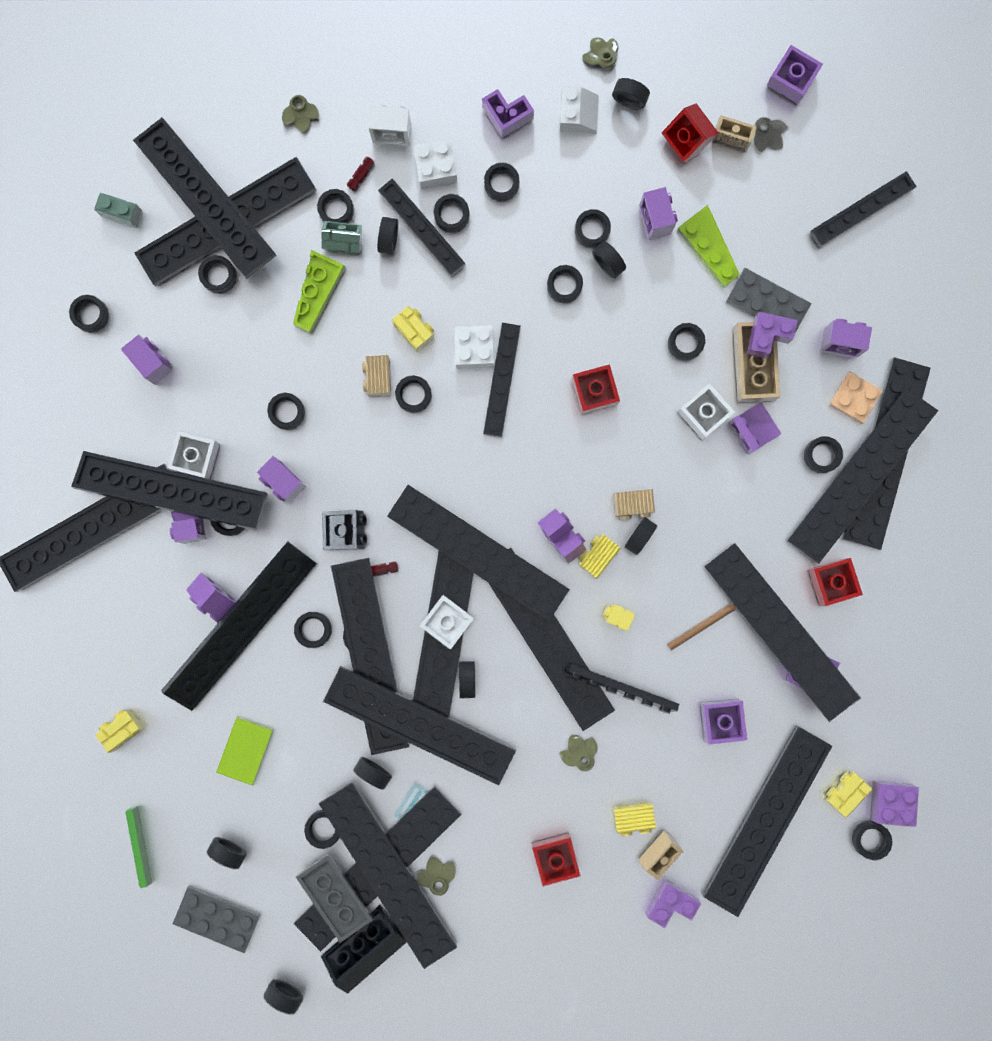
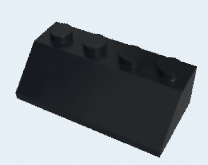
M381 905L370 913L373 917L371 922L341 943L339 941L321 955L334 986L347 994L407 943L390 915Z

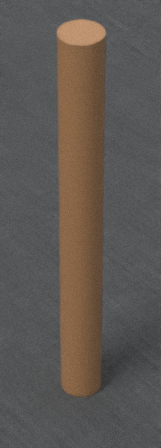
M732 603L668 643V647L672 651L736 610L735 606Z

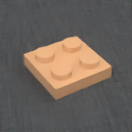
M849 371L829 405L863 424L883 390Z

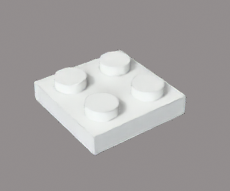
M443 595L421 623L420 627L451 650L474 618Z

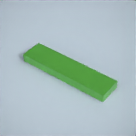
M135 806L126 810L125 813L139 887L145 888L152 883L139 808Z

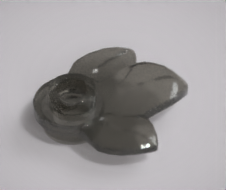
M767 117L759 118L755 123V126H757L754 137L756 148L760 152H763L767 146L774 150L782 149L783 138L781 134L788 130V126L781 120L771 121ZM764 125L767 129L762 130L760 126Z

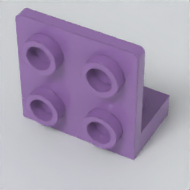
M761 402L729 421L748 454L781 435L780 430Z

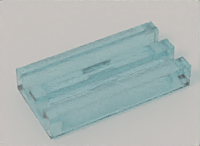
M414 782L394 816L399 819L403 817L400 812L415 788L419 790L404 815L413 808L422 792L427 794L429 791Z

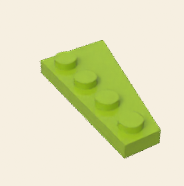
M708 205L678 227L677 230L723 287H726L740 275Z
M311 250L309 265L306 268L305 282L301 289V298L298 301L293 321L294 326L312 333L346 268L343 264Z

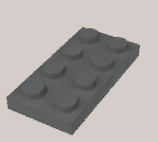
M747 268L743 269L726 300L727 303L753 317L758 312L798 320L795 333L812 304Z
M329 853L296 875V879L340 943L373 920L372 915Z
M188 886L173 925L245 954L260 914Z

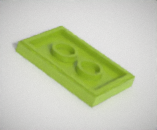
M236 717L216 773L253 786L273 729Z

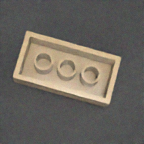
M738 322L733 327L737 402L776 401L780 398L777 341H773L771 353L766 358L748 355L747 349L753 322Z

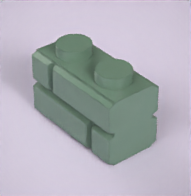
M101 192L94 207V210L100 216L132 227L137 226L142 213L141 208L137 204Z
M324 221L321 231V248L327 249L330 252L338 250L345 251L348 254L360 253L362 225Z

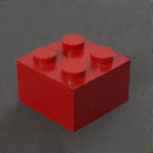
M697 103L683 108L661 132L683 163L697 157L719 134Z
M610 364L572 375L571 379L581 414L619 404L620 398Z
M844 558L808 569L820 606H829L863 595L851 558Z
M569 833L532 843L542 886L581 876Z

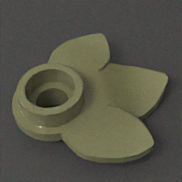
M600 37L592 38L590 41L591 51L582 55L583 60L591 66L600 65L605 69L612 68L617 60L616 53L619 49L617 41L614 38L607 42Z
M302 95L293 96L289 106L282 113V123L284 126L294 123L295 127L303 133L309 129L310 119L319 118L317 107L314 104L308 103L307 99ZM298 103H302L300 108L296 107Z
M571 735L568 741L569 750L560 752V758L570 767L577 766L581 771L591 770L595 764L594 756L598 750L594 738H590L584 742L579 736ZM583 758L588 759V763L586 765H583L581 763V760Z
M431 856L427 862L426 871L417 873L418 881L423 887L430 888L434 895H444L448 891L449 883L455 877V865L453 862L443 865L438 858ZM441 882L443 887L437 888L435 884Z

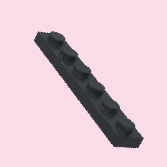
M906 171L810 231V234L818 246L822 247L911 192L917 186Z
M393 178L378 190L379 194L451 277L466 265Z
M502 322L483 435L502 438L521 325Z
M574 664L567 665L565 673L570 674L569 677L574 680L581 681V679L588 681L587 684L598 688L600 685L606 688L605 691L612 694L619 692L624 694L623 698L631 701L638 699L642 701V705L651 708L654 705L659 707V711L670 714V712L678 711L680 704Z

